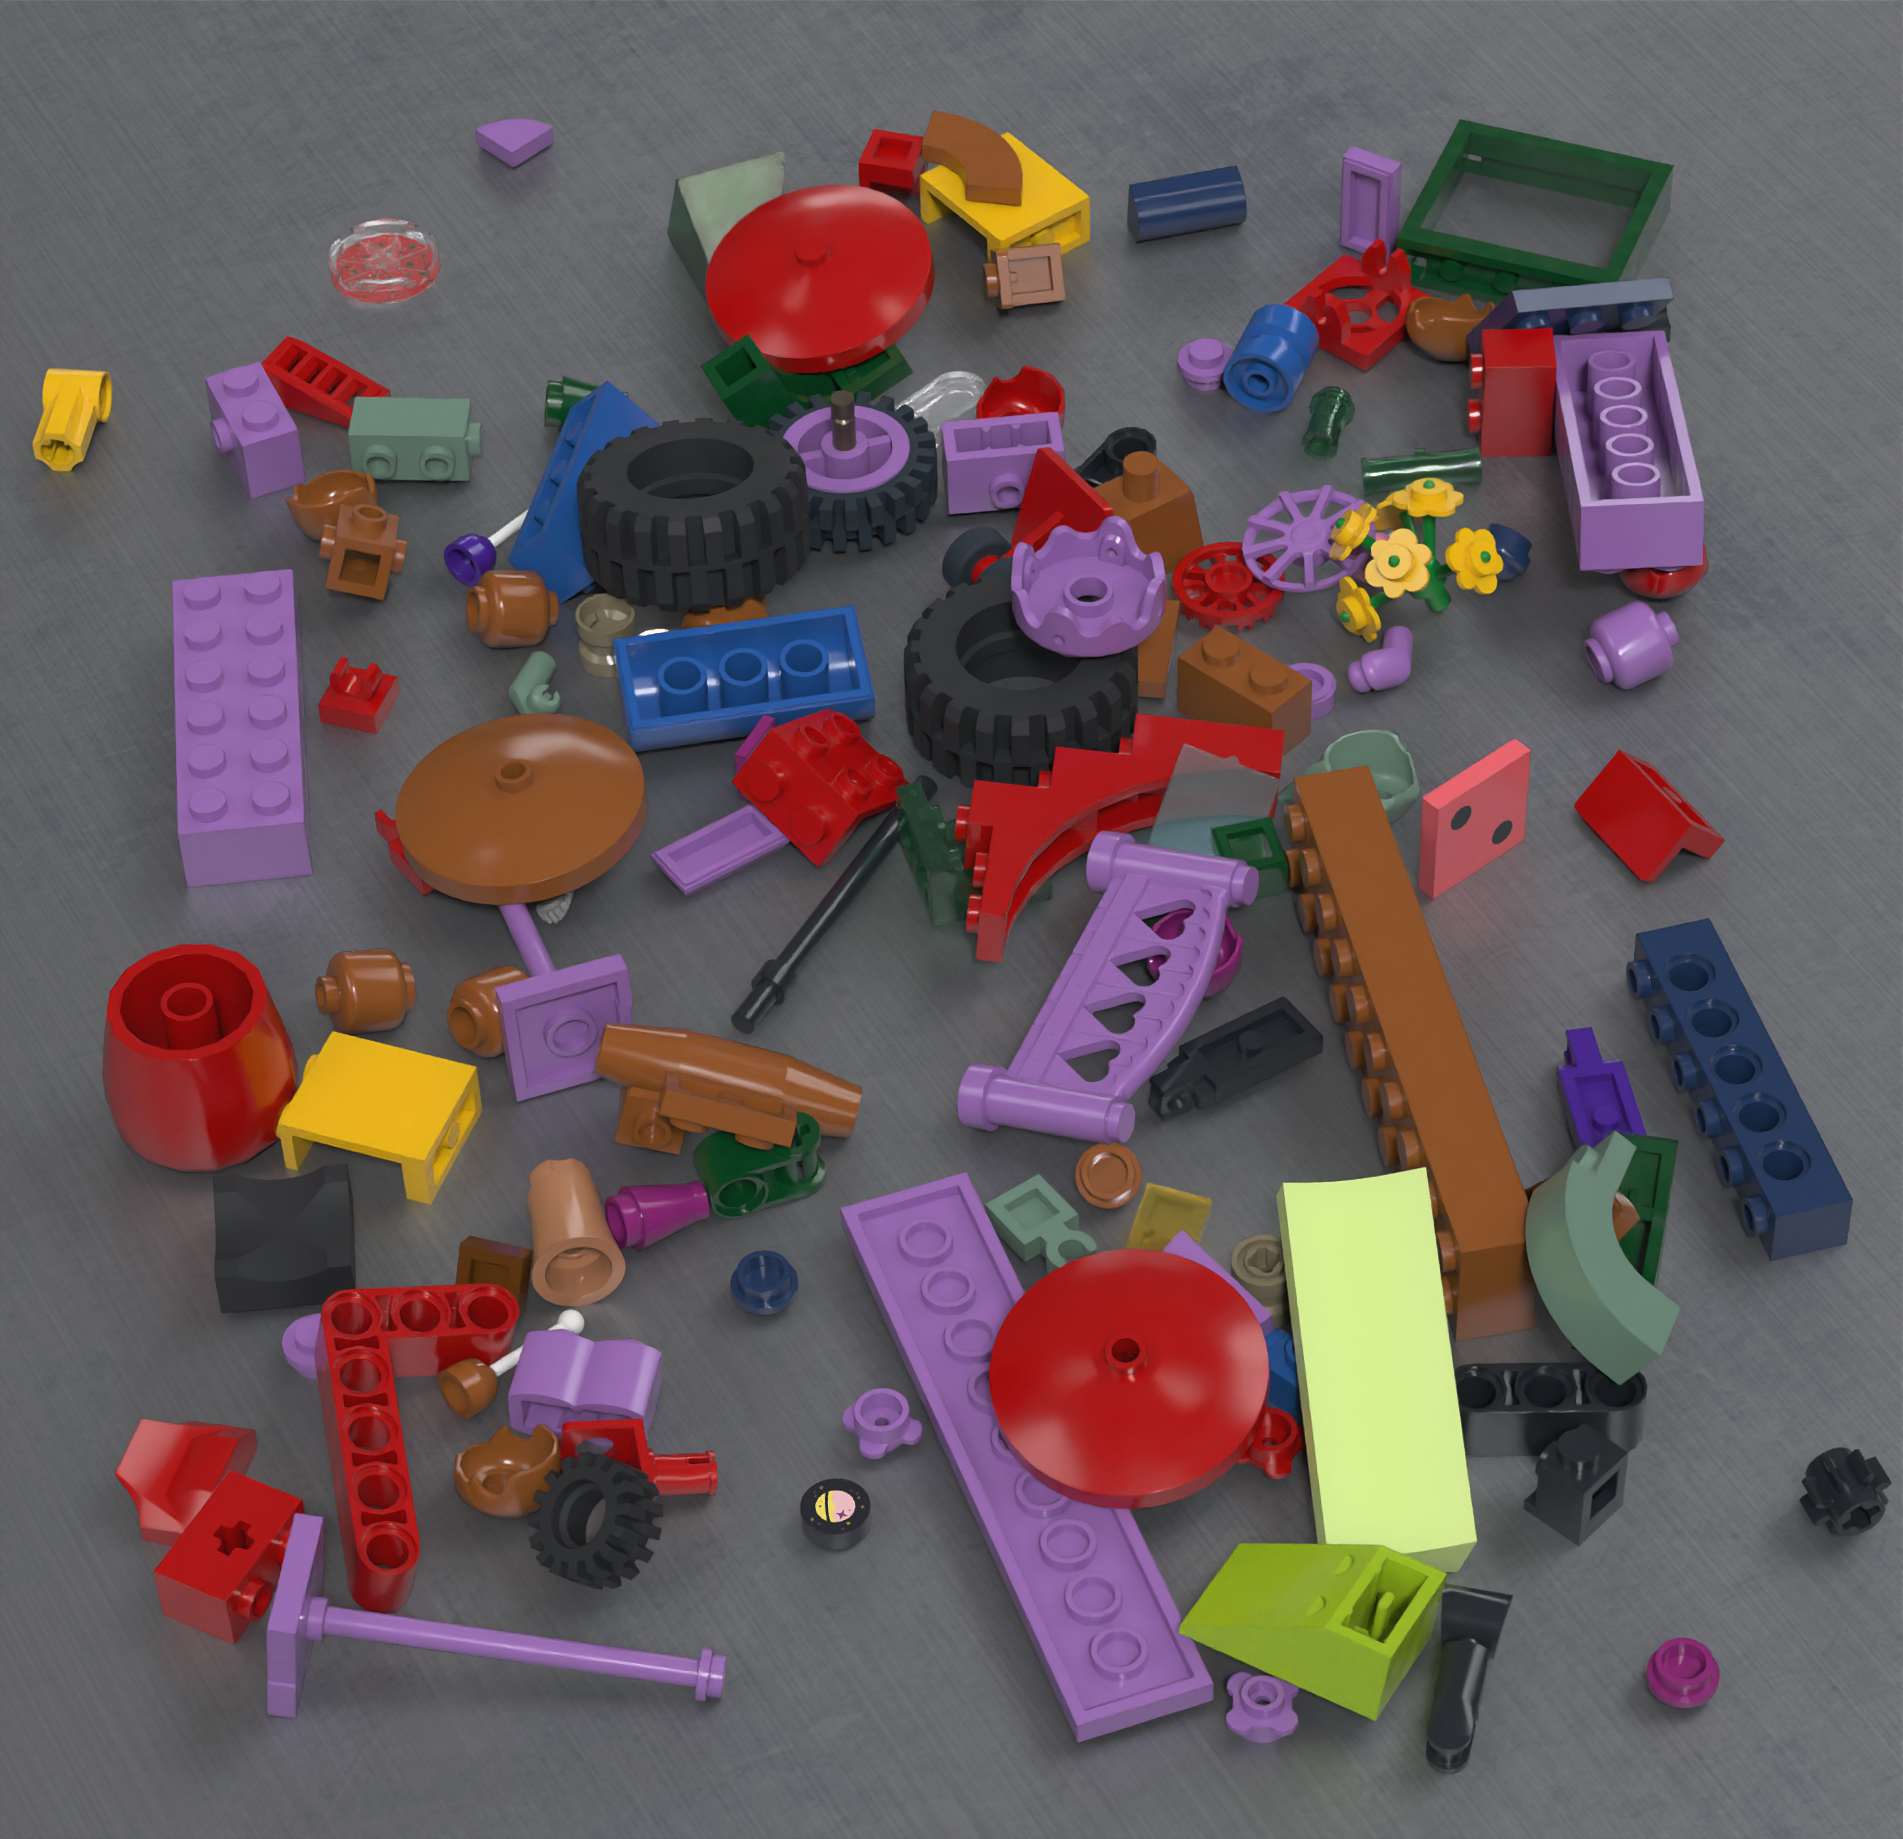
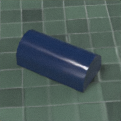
M1237 165L1129 185L1127 225L1135 242L1233 225L1246 221V195Z

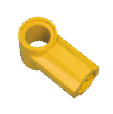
M48 369L43 384L44 411L32 445L35 459L43 461L52 471L71 472L75 464L83 462L96 423L107 422L112 406V380L108 371Z

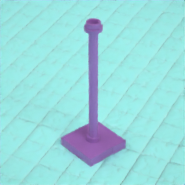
M526 904L498 905L531 978L494 987L509 1084L516 1101L519 1102L602 1079V1077L593 1074V1069L605 1023L633 1024L631 1012L633 1002L629 972L621 953L556 971Z
M295 1513L267 1626L268 1715L296 1718L314 1641L323 1642L325 1635L695 1687V1701L706 1702L707 1697L720 1699L722 1697L727 1655L714 1654V1648L703 1646L701 1657L698 1659L330 1606V1599L323 1597L324 1517Z

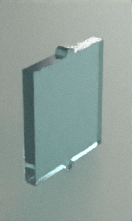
M1183 744L1147 845L1214 856L1210 829L1267 818L1281 780L1240 765L1236 756H1229L1224 759Z

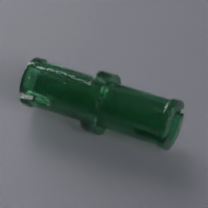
M1479 446L1428 453L1426 452V447L1413 448V454L1371 459H1367V457L1361 458L1362 483L1365 496L1373 493L1405 490L1407 485L1422 478H1436L1451 485L1482 484L1483 480Z

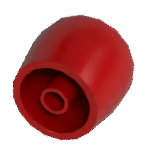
M180 944L148 954L125 969L111 988L106 1011L102 1077L105 1098L123 1141L148 1162L181 1172H217L246 1163L276 1142L278 1139L276 1130L281 1114L298 1090L299 1072L293 1044L264 979L255 965L238 952L212 944Z

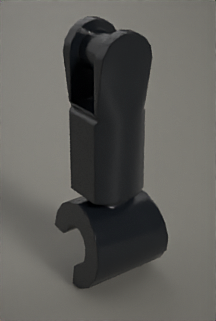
M1447 1583L1444 1585L1441 1605V1643L1443 1654L1427 1726L1428 1742L1426 1746V1759L1429 1765L1437 1772L1454 1774L1463 1770L1469 1762L1476 1728L1475 1722L1479 1717L1489 1669V1658L1494 1659L1501 1639L1500 1635L1513 1600V1595Z

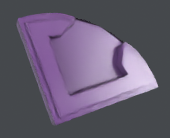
M529 119L500 120L476 129L477 145L513 168L554 143L553 128L551 126Z

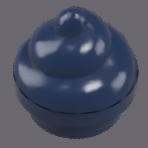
M1495 523L1490 524L1487 530L1493 535L1497 553L1503 560V569L1500 573L1496 574L1497 585H1499L1501 581H1511L1518 575L1526 572L1531 563L1528 553L1532 548V544L1526 537L1509 527Z

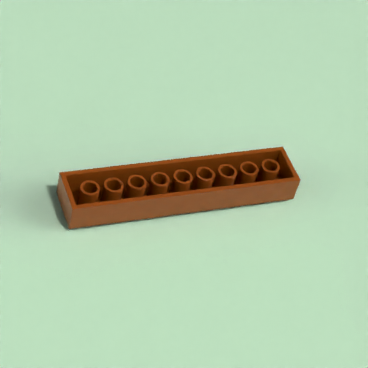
M1369 766L1294 777L1293 804L1284 806L1285 829L1288 839L1292 843V849L1283 850L1289 865L1287 884L1289 887L1298 886L1300 891L1298 895V911L1304 932L1313 931L1316 939L1313 942L1315 964L1320 977L1329 976L1332 985L1329 987V999L1334 1021L1336 1023L1345 1022L1348 1032L1345 1033V1046L1349 1065L1352 1070H1362L1364 1079H1362L1361 1090L1366 1114L1369 1118L1378 1117L1381 1127L1378 1129V1142L1383 1163L1385 1166L1394 1165L1397 1173L1426 1167L1446 1316L1455 1342L1535 1328L1538 1289L1534 1282L1526 1249L1525 1227L1529 1202Z

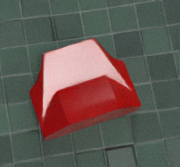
M141 1418L115 1472V1477L127 1489L138 1509L142 1539L144 1541L173 1546L230 1470L242 1475L246 1474L258 1449L255 1430L197 1421L176 1424Z

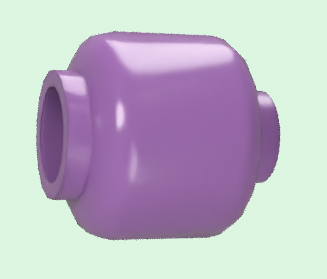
M1637 600L1594 620L1590 626V638L1585 640L1583 645L1588 661L1599 681L1603 685L1611 682L1618 689L1627 691L1669 671L1673 665L1671 647L1679 644L1680 641L1677 630L1666 611L1656 614L1646 603Z

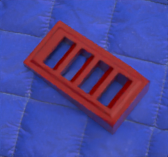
M286 336L261 363L286 408L348 429L353 405L350 407L346 403L351 397H391L389 389L315 347L290 336ZM331 390H334L331 395L328 394Z

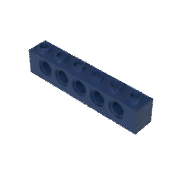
M1710 918L1637 933L1634 961L1628 962L1626 965L1629 990L1635 1000H1643L1648 1010L1649 1027L1652 1037L1658 1046L1665 1045L1671 1057V1070L1676 1087L1681 1093L1688 1092L1694 1104V1117L1699 1134L1704 1140L1711 1139L1718 1153L1717 1161L1722 1181L1727 1188H1735L1741 1200L1742 1218L1751 1237H1759L1770 1261L1847 1244L1853 1199Z

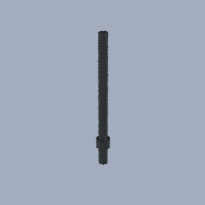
M920 775L907 790L905 797L891 810L777 959L768 960L751 981L753 990L731 1017L732 1024L736 1029L746 1034L752 1033L773 1005H781L797 985V973L937 793L938 787L933 779L925 775Z

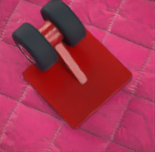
M1051 447L1038 448L1015 525L1011 545L997 530L991 527L980 526L964 532L954 540L945 553L942 563L944 579L954 588L964 582L967 586L977 584L979 577L996 573L997 578L1011 577L1013 555L1019 542L1033 546L1036 553L1048 541L1054 528L1065 525L1078 532H1094L1099 529L1107 517L1113 516V508Z

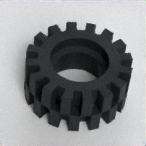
M580 1452L579 1460L569 1456L560 1461L564 1474L550 1470L544 1477V1480L551 1486L547 1493L540 1490L536 1491L532 1501L541 1504L542 1507L540 1513H529L528 1526L539 1529L538 1533L529 1537L530 1546L532 1549L541 1551L535 1558L541 1566L549 1568V1572L593 1589L602 1590L603 1586L614 1589L622 1586L621 1577L632 1580L640 1573L634 1563L637 1559L648 1563L654 1552L645 1546L649 1538L658 1541L660 1539L662 1528L652 1525V1519L663 1516V1504L652 1501L660 1493L656 1484L646 1481L649 1476L642 1470L600 1453L596 1455L591 1452ZM605 1498L603 1523L595 1537L586 1543V1526L590 1514L595 1506Z

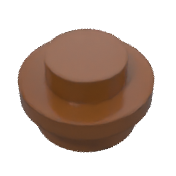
M1112 1142L1111 1145L1097 1144L1085 1151L1080 1157L1075 1170V1180L1079 1193L1089 1204L1100 1209L1113 1210L1127 1205L1135 1198L1141 1187L1142 1170L1137 1157L1127 1147Z

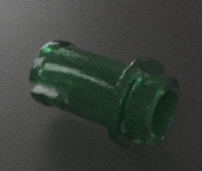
M1328 386L1312 396L1309 405L1312 416L1301 441V445L1305 446L1304 451L1306 454L1319 460H1327L1337 454L1344 426H1347L1353 420L1356 411L1352 397L1345 389L1337 386Z

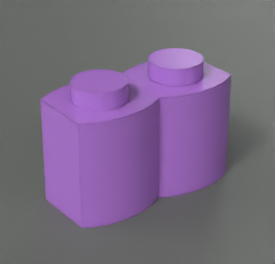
M565 1329L528 1332L508 1394L510 1427L532 1435L536 1425L543 1424L547 1425L560 1438L562 1425L570 1421L642 1418L647 1441L663 1386L662 1352L634 1339L593 1342ZM597 1437L586 1440L602 1446L612 1447L614 1444L606 1438Z

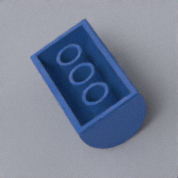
M854 605L613 639L616 676L627 743L634 752L749 736L764 715L775 718V726L825 709L843 713L853 721L874 718L875 695Z

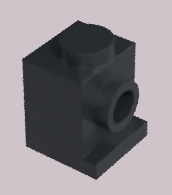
M1585 1423L1577 1429L1566 1431L1560 1436L1559 1440L1553 1441L1541 1454L1535 1468V1474L1538 1476L1537 1489L1524 1500V1510L1577 1546H1580L1623 1505L1628 1452Z

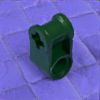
M797 1111V1125L791 1148L774 1143L772 1149H757L738 1142L734 1138L735 1133L718 1131L704 1138L693 1151L692 1160L707 1193L709 1202L715 1214L726 1219L743 1218L767 1207L790 1200L807 1198L817 1193L824 1186L827 1177L825 1162L816 1152L821 1142L819 1124L814 1117L804 1112ZM797 1162L803 1169L804 1178L802 1180L798 1179Z

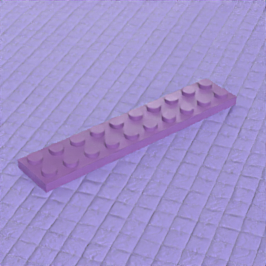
M967 1172L840 1208L841 1227L1077 1743L1213 1701V1681L1193 1640L1178 1633L1183 1619L1130 1509L1089 1505L1067 1498L1051 1490L1023 1468L1003 1440L997 1426L991 1401L989 1365L992 1349L1004 1319L1025 1292Z

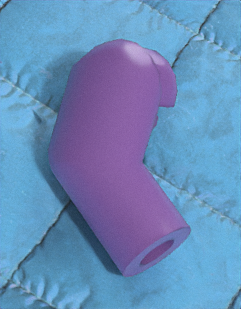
M1403 626L1388 628L1383 635L1382 649L1362 655L1361 660H1356L1349 665L1347 677L1352 688L1360 693H1366L1372 688L1382 691L1398 687L1407 681L1411 673L1412 632Z

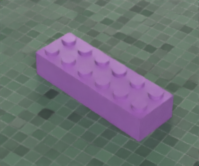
M1665 331L1553 335L1557 363L1553 432L1580 571L1593 570L1598 573L1613 574L1623 569L1652 567L1662 571H1675L1685 566L1703 565L1704 497Z
M293 569L173 580L177 826L187 888L313 875L302 634Z

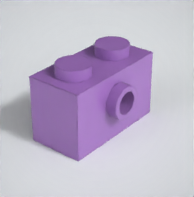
M255 362L245 366L234 367L226 372L206 377L205 384L211 414L210 428L213 440L219 453H226L249 497L254 499L293 487L295 484L306 483L298 428L261 363Z
M1058 412L941 422L942 474L949 515L1021 508L1037 449L1051 447L1065 461V447Z

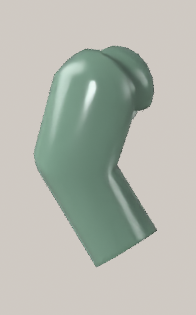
M534 651L531 653L508 689V697L521 715L533 713L557 714V710L560 708L561 698L558 691L553 696L547 691L548 682L554 675L557 665L555 660L545 652Z

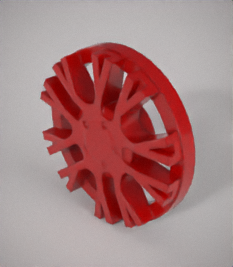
M1218 542L1199 547L1187 554L1178 563L1173 574V594L1175 600L1180 601V613L1182 616L1186 615L1188 621L1194 618L1198 619L1199 627L1205 628L1209 626V630L1214 629L1216 625H1237L1238 632L1243 631V627H1247L1248 630L1254 628V621L1258 619L1263 623L1267 622L1268 617L1273 618L1275 616V608L1281 600H1284L1285 591L1265 585L1250 572L1244 560L1242 542ZM1269 553L1257 558L1256 561L1265 566L1261 569L1266 572L1277 559ZM1226 556H1237L1236 562L1226 561ZM1207 559H1210L1213 564L1208 570L1197 566V564ZM1284 572L1280 576L1279 581L1285 582ZM1191 595H1199L1194 599H1191L1189 597Z

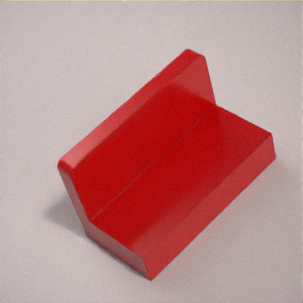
M1620 749L1574 805L1575 810L1627 866L1641 880L1647 883H1653L1682 848L1710 859L1725 842V839L1654 765Z

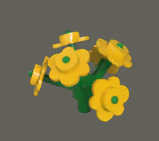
M1436 478L1418 479L1412 484L1407 485L1405 490H1399L1388 495L1383 502L1376 506V509L1365 502L1356 512L1349 509L1337 519L1330 538L1335 543L1329 552V557L1334 561L1337 559L1344 561L1352 549L1361 545L1371 552L1374 558L1365 568V579L1373 587L1383 588L1384 590L1369 598L1366 590L1363 587H1357L1351 577L1345 576L1340 579L1341 592L1337 594L1336 610L1342 624L1349 632L1357 636L1363 635L1364 639L1369 643L1376 640V632L1381 629V622L1375 609L1407 593L1415 599H1424L1429 608L1434 612L1444 610L1451 602V596L1444 585L1447 577L1456 573L1457 584L1463 590L1474 588L1480 595H1487L1495 591L1497 587L1496 574L1502 571L1503 560L1497 553L1495 539L1488 530L1479 529L1472 532L1469 528L1459 529L1455 534L1456 543L1449 545L1446 549V564L1441 565L1436 558V517H1446L1454 514L1456 506L1464 502V495L1461 492L1454 491L1453 485ZM1372 521L1375 523L1376 530L1392 528L1394 532L1390 535L1388 541L1383 539L1376 541L1367 535ZM1423 524V544L1420 543L1415 525Z

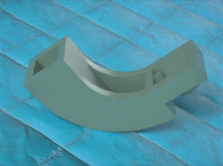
M1615 1130L1594 1148L1588 1144L1581 1146L1561 1170L1533 1191L1526 1215L1525 1237L1527 1255L1534 1282L1550 1315L1571 1344L1587 1360L1617 1384L1621 1385L1661 1356L1681 1307L1650 1284L1635 1270L1626 1258L1617 1240L1612 1219L1613 1201L1637 1147Z

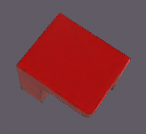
M874 129L858 162L859 187L879 192L888 190L920 195V175L928 171V162L922 160V142L924 137Z

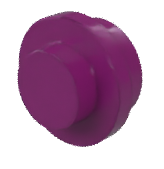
M1691 1638L1668 1640L1652 1654L1647 1664L1646 1682L1650 1691L1657 1699L1673 1707L1693 1708L1700 1706L1714 1696L1719 1685L1720 1671L1716 1660L1704 1644Z

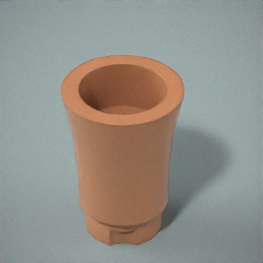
M574 1158L561 1161L548 1159L537 1165L529 1174L531 1188L528 1191L526 1206L531 1225L533 1247L532 1284L536 1292L543 1299L553 1304L568 1307L592 1304L607 1297L619 1286L626 1270L625 1259L610 1231L602 1208L598 1187L592 1180L589 1169L583 1162Z

